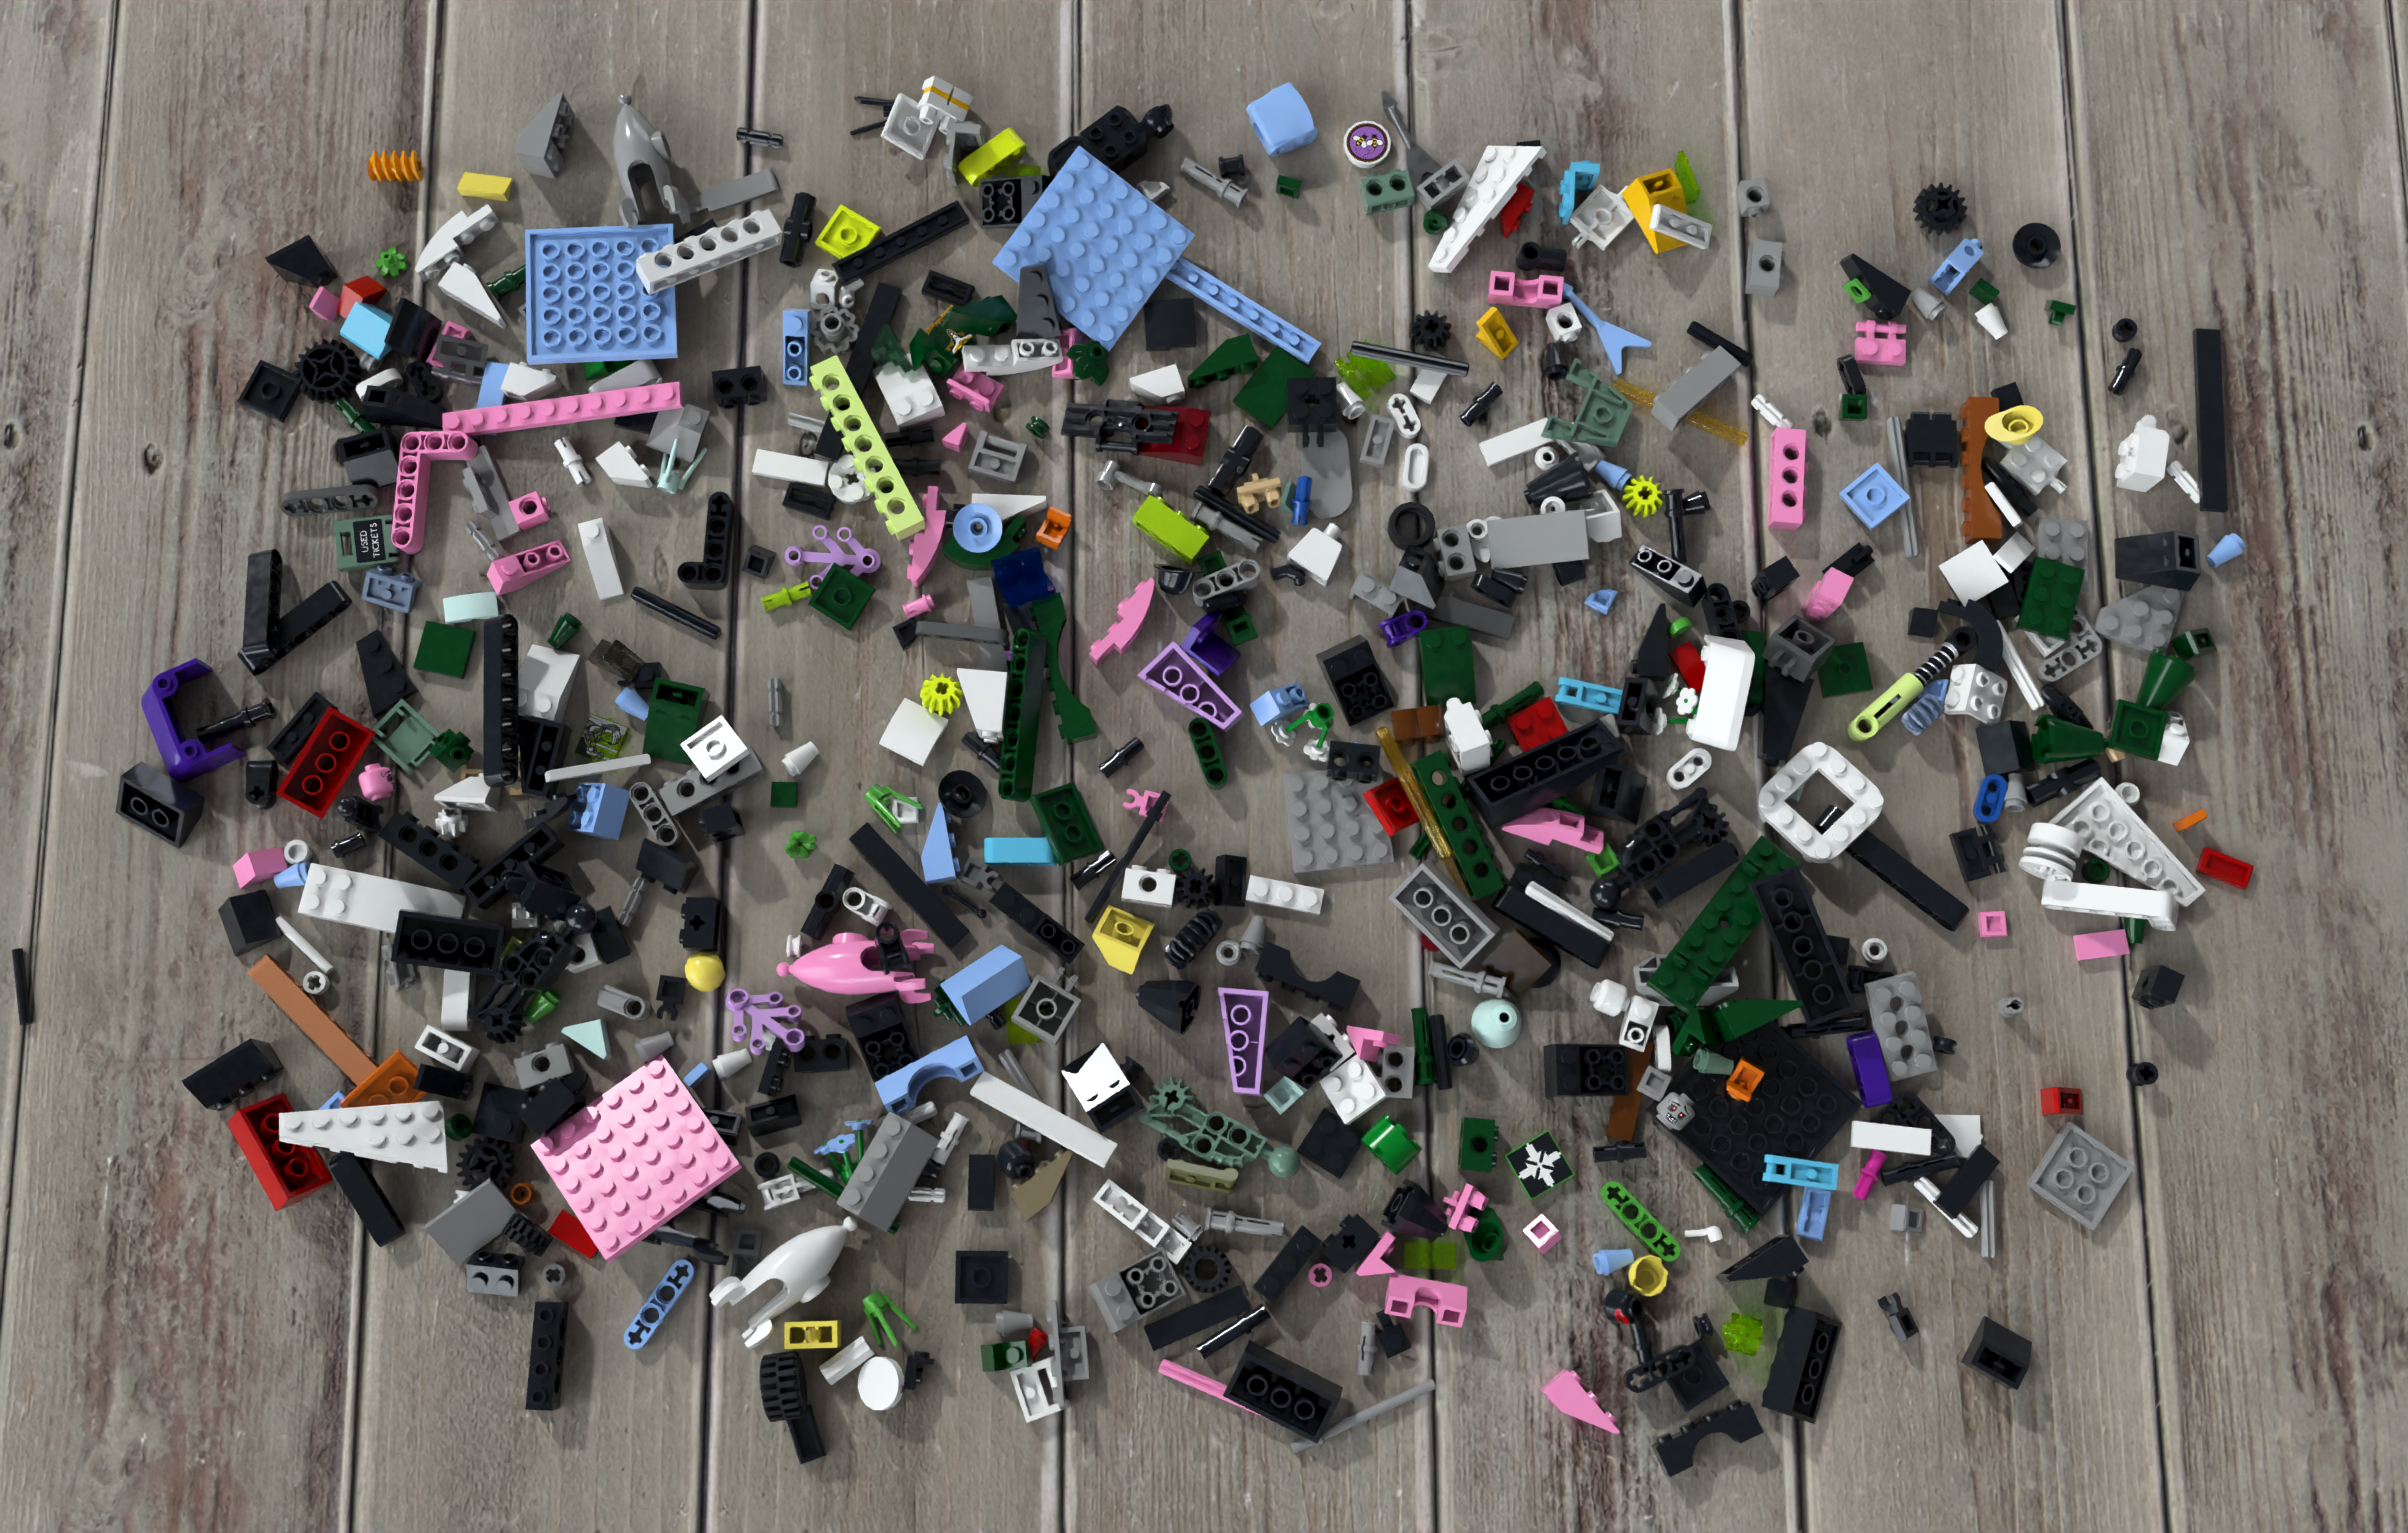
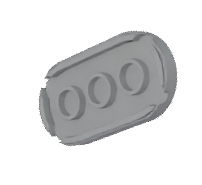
M1337 428L1336 432H1324V447H1318L1316 442L1317 432H1308L1310 438L1309 446L1303 448L1301 438L1299 447L1301 476L1312 478L1310 494L1312 504L1309 505L1308 510L1320 519L1333 520L1343 515L1352 501L1348 442L1343 432Z

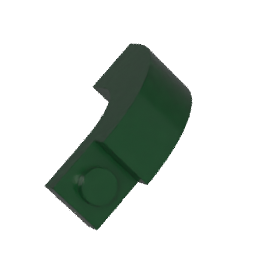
M1017 515L1002 534L999 542L986 552L975 553L964 549L953 535L942 549L943 555L952 563L968 570L989 571L1002 567L1021 552L1016 541L1020 542L1027 533L1026 520Z

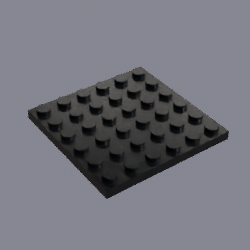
M1773 1020L1727 1042L1723 1041L1717 1030L1715 1032L1717 1046L1704 1044L1701 1047L1702 1050L1707 1048L1727 1059L1733 1060V1070L1742 1057L1765 1069V1074L1752 1092L1749 1102L1743 1099L1741 1101L1736 1100L1729 1095L1728 1090H1726V1082L1730 1075L1699 1073L1697 1069H1694L1693 1056L1669 1083L1660 1102L1671 1092H1675L1679 1096L1685 1093L1695 1103L1691 1107L1695 1112V1116L1681 1130L1673 1128L1670 1131L1656 1117L1658 1114L1656 1108L1660 1102L1654 1100L1645 1110L1761 1217L1770 1210L1791 1186L1790 1184L1762 1181L1763 1173H1766L1767 1163H1764L1765 1155L1813 1161L1863 1104L1858 1097ZM1777 1164L1776 1174L1783 1175L1784 1165Z

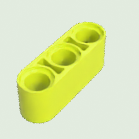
M1007 128L963 159L958 165V169L972 187L980 186L981 179H990L1023 155L1027 145L1013 128Z

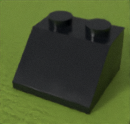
M1408 545L1388 590L1434 609L1445 583L1440 576L1432 555L1426 553L1420 547Z
M644 838L636 869L642 873L641 878L653 884L656 880L663 883V889L674 895L678 891L686 894L699 870V867L689 859L647 838Z

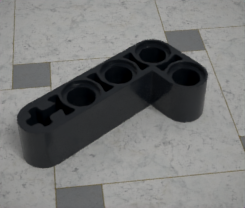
M725 492L713 493L708 501L703 562L689 561L682 563L678 567L677 575L683 585L689 589L718 591L724 589L728 584L735 506ZM717 526H725L723 532L718 534L714 533V530ZM723 549L719 557H712L714 550ZM696 571V575L693 579H685V576L688 572ZM713 573H721L718 580L710 581V576Z
M341 1151L329 1161L330 1170L379 1247H383L405 1235L406 1231L403 1223L367 1167L369 1158L354 1156L352 1152Z

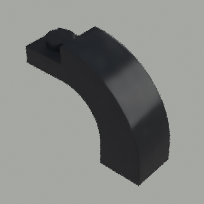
M1947 598L1946 602L1940 601L1938 611L1964 619L1976 629L1979 644L1972 664H1978L1983 668L1997 672L2003 654V637L1994 616L1981 604L1971 599H1968L1965 608L1961 607L1962 602Z

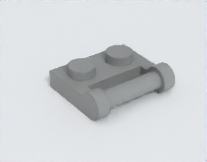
M981 430L968 470L969 472L1016 485L1028 450V443L1020 442L1019 444L991 436L989 432ZM988 444L1015 452L1016 456H1008L984 449V447Z

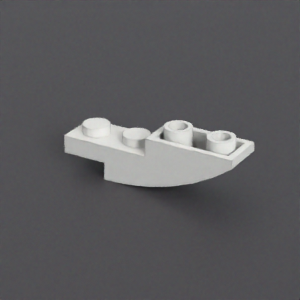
M485 205L469 217L463 211H460L432 237L422 252L415 268L424 282L437 277L440 271L451 266L454 261L456 263L459 262L460 258L464 256L460 247L470 244L476 236L494 227L495 223L499 220L489 205Z
M1059 338L1013 339L1010 345L963 346L961 350L965 372L986 371L987 376L1023 373L1049 367L1063 361Z

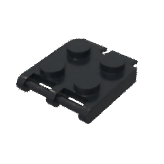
M1929 412L1910 413V419L1905 422L1907 466L1928 465L1929 468L1950 466V468L1956 469L1958 466L1957 421L1952 420L1951 413L1934 412L1932 420H1930Z

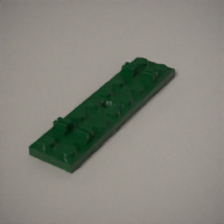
M1761 835L1649 978L1646 985L1689 1015L1762 920L1749 883L1796 865L1801 869L1803 863ZM1720 922H1728L1729 928H1723Z

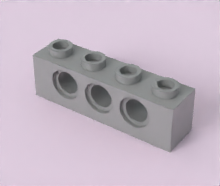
M749 743L745 745L750 754L737 762L740 763V768L736 773H729L727 769L717 776V781L713 785L706 784L705 777L697 767L687 771V776L679 780L675 778L667 781L663 785L664 788L660 789L659 792L672 817L679 820L765 775L766 772L753 747ZM688 786H694V794L690 797H684V790Z

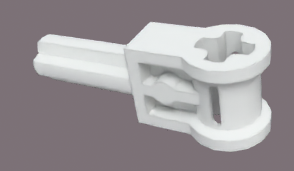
M831 1168L819 1170V1172L835 1181ZM794 1174L757 1185V1189L761 1190L764 1199V1211L800 1200V1193L817 1188L801 1177L795 1178Z

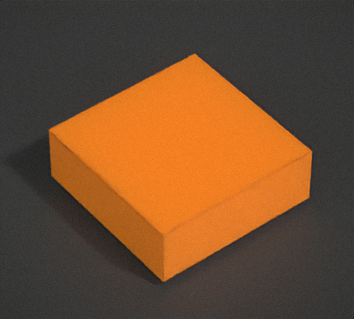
M2203 808L2173 823L2176 831L2180 832L2206 819L2208 815Z

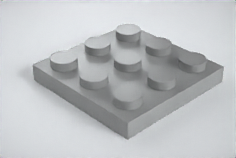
M2068 1121L2058 1133L2026 1183V1186L2089 1230H2095L2135 1166Z

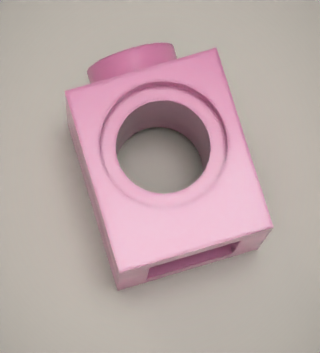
M537 491L508 502L518 526L523 531L551 520L548 511H551L550 504L547 498H542ZM537 506L533 514H527L530 507Z

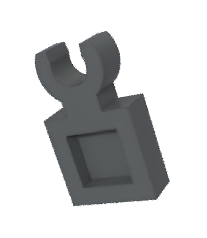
M971 857L968 858L957 878L962 883L980 891L984 886L992 893L997 891V889L991 886L992 882L995 879L1003 881V877L997 872L992 871L989 865Z

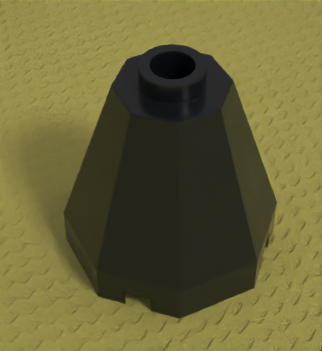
M1188 980L1146 981L1144 985L1138 987L1136 999L1140 1007L1174 1032L1184 1035L1194 1020V1016H1191L1192 1010L1198 1009L1201 987L1197 983Z
M1405 1179L1402 1183L1406 1186L1403 1189L1398 1187L1386 1205L1383 1215L1387 1217V1221L1382 1220L1381 1225L1397 1233L1431 1240L1443 1237L1448 1229V1224L1446 1223L1447 1216L1421 1186Z

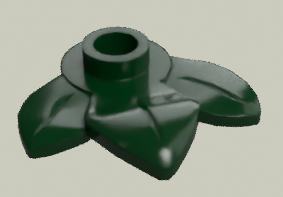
M1092 341L1087 345L1077 343L1068 349L1066 356L1075 361L1073 366L1074 380H1084L1092 377L1098 387L1105 383L1109 375V367L1106 363L1108 350L1099 341ZM1093 350H1099L1100 356H1095Z

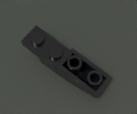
M1003 882L988 901L1005 914L1007 918L1069 965L1085 946L1083 942L1006 882Z

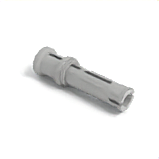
M1188 157L1180 167L1181 172L1217 192L1219 198H1226L1234 203L1238 209L1242 208L1249 196L1250 190L1247 188L1242 189L1233 184V180L1217 176Z
M1198 502L1189 519L1190 521H1197L1208 527L1210 532L1217 531L1247 547L1254 553L1257 551L1263 540L1262 538L1223 518L1221 512H1214L1203 506V502Z
M1433 960L1428 972V976L1472 987L1476 993H1489L1496 995L1497 999L1502 998L1507 977L1504 976L1498 978L1487 975L1485 971L1475 973L1464 969L1460 970L1458 967L1441 964ZM1446 971V972L1454 973V974H1457V975L1464 976L1465 978H1460V977L1453 976V975H1450V974H1446V973H1443V972ZM1486 983L1497 985V987L1486 985Z
M1207 1207L1204 1230H1223L1226 1234L1237 1231L1282 1238L1284 1222L1235 1215L1233 1211H1228V1213L1212 1211V1208Z

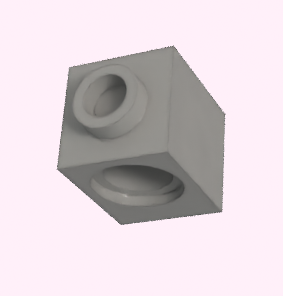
M1765 177L1740 182L1736 189L1741 217L1757 218L1765 214L1770 205ZM1749 197L1756 198L1758 202H1752Z

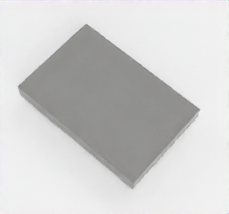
M489 1178L424 1225L429 1235L458 1265L501 1234L514 1213L522 1214Z

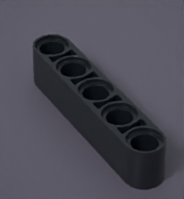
M276 549L261 551L248 556L243 650L245 656L250 661L274 656L278 653L283 563L281 555Z
M337 581L328 582L280 618L278 653L276 655L250 661L245 656L243 648H241L237 656L252 675H259L351 605L352 599Z
M1721 583L1711 584L1702 599V607L1710 635L1743 640L1727 587ZM1711 596H1716L1719 600H1715ZM1717 618H1722L1726 622H1721ZM1753 673L1750 682L1748 696L1750 695L1755 685Z
M1503 884L1504 888L1500 889L1491 905L1494 910L1549 941L1588 966L1595 969L1600 968L1611 949L1608 943L1517 889Z

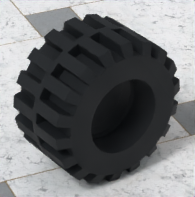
M796 1350L768 1354L762 1357L760 1363V1389L764 1411L770 1422L802 1418L805 1415L807 1409L806 1378L802 1359Z

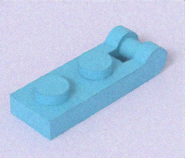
M1565 677L1559 678L1558 686L1560 688L1559 693L1555 695V703L1605 714L1612 713L1614 716H1618L1623 690ZM1569 689L1577 690L1575 697L1568 695Z
M1765 1155L1764 1163H1767L1766 1173H1763L1762 1181L1836 1191L1838 1164ZM1777 1164L1784 1165L1783 1175L1776 1174Z

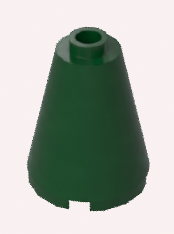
M2153 649L2149 655L2136 704L2165 711L2199 674V671H2194L2195 667L2170 654L2169 657L2166 656L2165 658L2161 656L2163 651Z
M2042 714L2037 718L2034 726H2038L2037 734H2032L2031 736L2033 760H2038L2037 764L2099 757L2105 752L2107 747V740L2101 732L2047 714Z

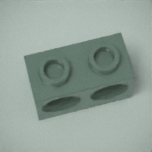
M1395 169L1384 175L1371 174L1361 179L1360 193L1366 215L1413 206L1415 195L1408 170L1401 171L1400 169ZM1399 185L1403 187V190H1395L1393 186ZM1377 190L1380 192V195H1372L1370 191Z

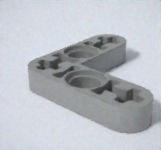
M2077 606L2072 621H2077L2081 625V631L2074 633L2070 630L2068 640L2071 646L2038 666L2036 676L2044 684L2054 683L2096 657L2102 651L2101 640ZM2092 643L2094 648L2081 655L2079 650ZM2068 653L2074 656L2075 664L2073 666L2064 663V654ZM2055 665H2058L2060 669L2056 670L2051 675H2045L2044 672L2047 669H2050Z

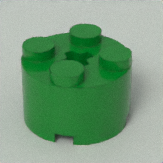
M1384 1114L1361 1139L1364 1146L1376 1158H1379L1384 1163L1383 1165L1396 1176L1422 1150L1413 1139L1407 1137L1409 1133L1400 1124H1396L1387 1114Z

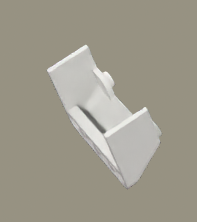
M1705 635L1704 640L1707 646L1702 648L1701 660L1705 661L1706 670L1697 714H1694L1692 719H1688L1685 731L1691 740L1723 750L1735 751L1752 678L1755 653L1743 640Z

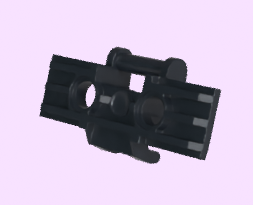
M1108 399L1106 403H1100V405L1067 403L1061 435L1096 438V452L1102 453L1103 450L1129 452L1139 456L1143 442L1173 445L1179 412L1145 409L1141 402ZM1094 417H1102L1101 424L1098 426L1090 425ZM1142 420L1149 421L1147 428L1141 430ZM1114 431H1122L1130 434L1133 443L1106 441L1107 437H1112Z

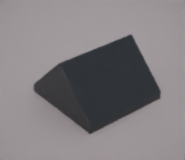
M2008 720L1976 729L1986 777L1991 774L2002 776L2036 770L2024 721Z
M264 889L229 897L218 909L236 957L283 936L275 920L276 916L268 894Z

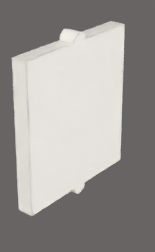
M1935 1114L1936 1118L1953 1135L1956 1143L1953 1151L1958 1154L1959 1158H1967L1973 1149L1981 1144L1983 1135L1980 1130V1115ZM1937 1128L1932 1137L1935 1136L1938 1139L1939 1145L1937 1147L1939 1149H1947L1946 1142L1948 1140L1947 1138L1940 1139L1936 1135L1937 1132H1940Z

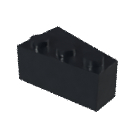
M518 715L522 793L529 798L552 801L551 796L557 792L559 780L546 783L545 773L549 770L563 768L572 732L565 724Z

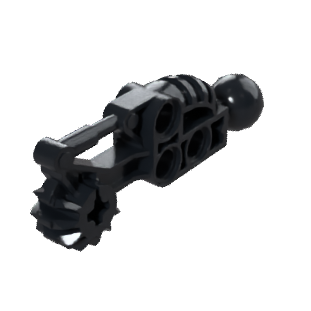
M1699 787L1669 811H1662L1650 820H1647L1645 824L1634 831V835L1630 834L1627 836L1626 843L1620 845L1621 851L1616 856L1620 862L1618 865L1619 876L1615 879L1601 878L1592 884L1590 888L1592 903L1601 909L1615 907L1621 900L1622 891L1627 888L1630 891L1634 890L1670 866L1679 857L1680 847L1689 841L1697 846H1700L1705 841L1707 847H1711L1713 842L1716 844L1722 842L1721 837L1728 835L1724 828L1729 826V822L1722 821L1726 813L1717 814L1718 806L1709 803L1706 797V789ZM1696 803L1688 823L1671 834L1669 831L1672 817ZM1704 823H1710L1712 827H1708L1705 829L1703 825ZM1646 828H1654L1657 831L1658 836H1649L1647 834ZM1661 848L1670 849L1672 858L1664 857ZM1641 862H1649L1652 866V871H1644L1641 867Z
M587 903L573 904L565 915L566 928L562 933L548 932L547 930H541L537 934L533 933L529 936L528 941L521 943V948H516L513 953H509L503 958L501 968L494 978L496 983L484 995L476 1007L469 1009L467 1014L469 1019L483 1022L482 1030L487 1032L488 1039L499 1044H506L507 1042H515L516 1036H523L521 1028L528 1026L522 1021L527 1016L523 1009L524 1004L535 993L544 994L552 987L580 949L574 943L579 935L588 934L595 929L598 923V913L594 907ZM503 985H513L501 1002L490 1006Z

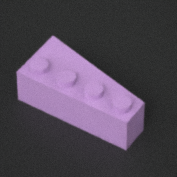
M1174 641L1137 675L1142 681L1226 733L1244 717L1243 712Z
M1218 987L1234 1093L1237 1095L1262 1097L1271 994L1269 991Z

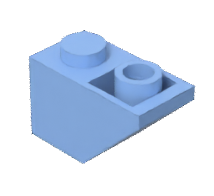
M1299 683L1269 690L1252 702L1250 707L1260 726L1274 723L1278 719L1281 720L1308 706L1310 703Z

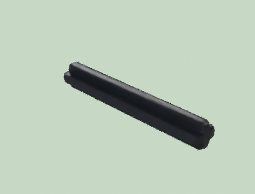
M1199 485L1196 488L1194 497L1199 501L1221 512V514L1272 544L1279 540L1281 536L1279 530L1252 514H1247L1245 510L1206 487Z
M638 586L631 593L633 600L713 640H717L722 630L719 626Z

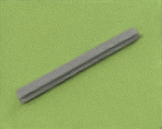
M1890 417L1886 424L1894 480L1910 497V500L1899 509L1905 556L1912 558L1920 554L1902 424L1900 417Z

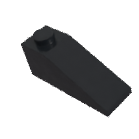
M1854 253L1841 259L1839 264L1850 281L1857 278L1871 293L1872 296L1864 301L1869 310L1873 311L1879 319L1886 321L1900 315L1911 290ZM1855 287L1857 292L1860 295H1862L1861 291L1857 287Z
M1660 603L1655 610L1634 659H1631L1630 672L1635 675V678L1665 681L1669 676L1665 603Z
M421 1063L413 1089L466 1101L467 1096H470L472 1093L474 1082L471 1075Z

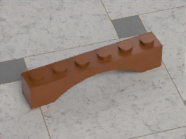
M1969 397L1960 406L1959 417L1963 419V428L1960 431V442H1963L1960 464L1963 466L1964 474L1961 477L1960 485L1961 489H1964V498L1961 501V511L1964 512L1961 534L1965 536V544H1976L1983 540L1985 545H1995L2002 539L2001 514L1987 495L1981 472L1982 452L1989 436L1985 431V422L1990 416L1999 413V398Z

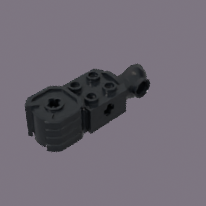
M1164 104L1153 107L1145 114L1141 122H1138L1126 108L1118 105L1080 132V136L1068 137L1049 152L1048 169L1050 177H1056L1078 146H1081L1118 175L1148 152L1147 141L1150 138L1156 136L1158 139H1162L1173 130V113L1170 105Z

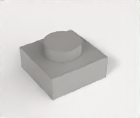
M1648 1066L1636 1090L1660 1102L1672 1077Z

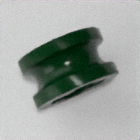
M1032 416V422L1026 424V429L1036 437L1044 439V432L1050 430L1049 425L1040 418Z
M1184 849L1174 850L1169 857L1171 869L1178 873H1182L1183 870L1187 871L1191 866L1190 854ZM1179 854L1184 855V859H1187V863H1183L1182 867H1177V862L1173 863V859L1178 858Z

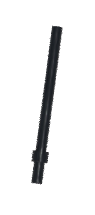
M1163 790L1154 806L1149 807L1145 814L1147 815L1146 819L1084 917L1089 923L1093 924L1156 821L1159 822L1163 815L1161 812L1172 796L1171 794Z

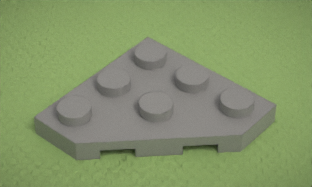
M2154 585L2098 610L2092 629L2097 636L2150 654L2153 649L2163 651L2161 656L2165 657L2185 591Z

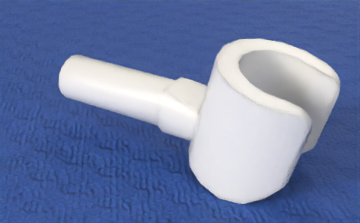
M1717 1226L1685 1231V1237L1708 1235L1710 1242L1723 1238L1721 1230Z

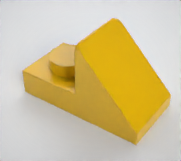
M1491 307L1476 323L1480 329L1476 334V338L1499 359L1503 360L1518 344L1517 339L1498 308Z

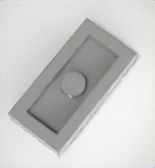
M1372 414L1359 462L1383 468L1396 420Z

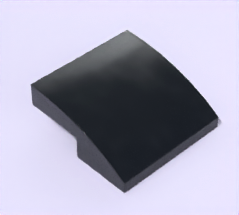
M400 298L384 343L396 352L404 353L412 360L423 362L426 365V360L431 353L442 321L417 304L405 298Z
M1193 298L1160 300L1143 305L1146 351H1170L1171 347H1196Z

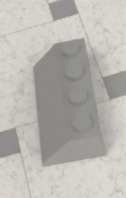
M1429 858L1421 863L1388 897L1460 970L1501 930Z
M889 1111L836 1204L879 1229L888 1232L937 1147L939 1140L911 1122Z

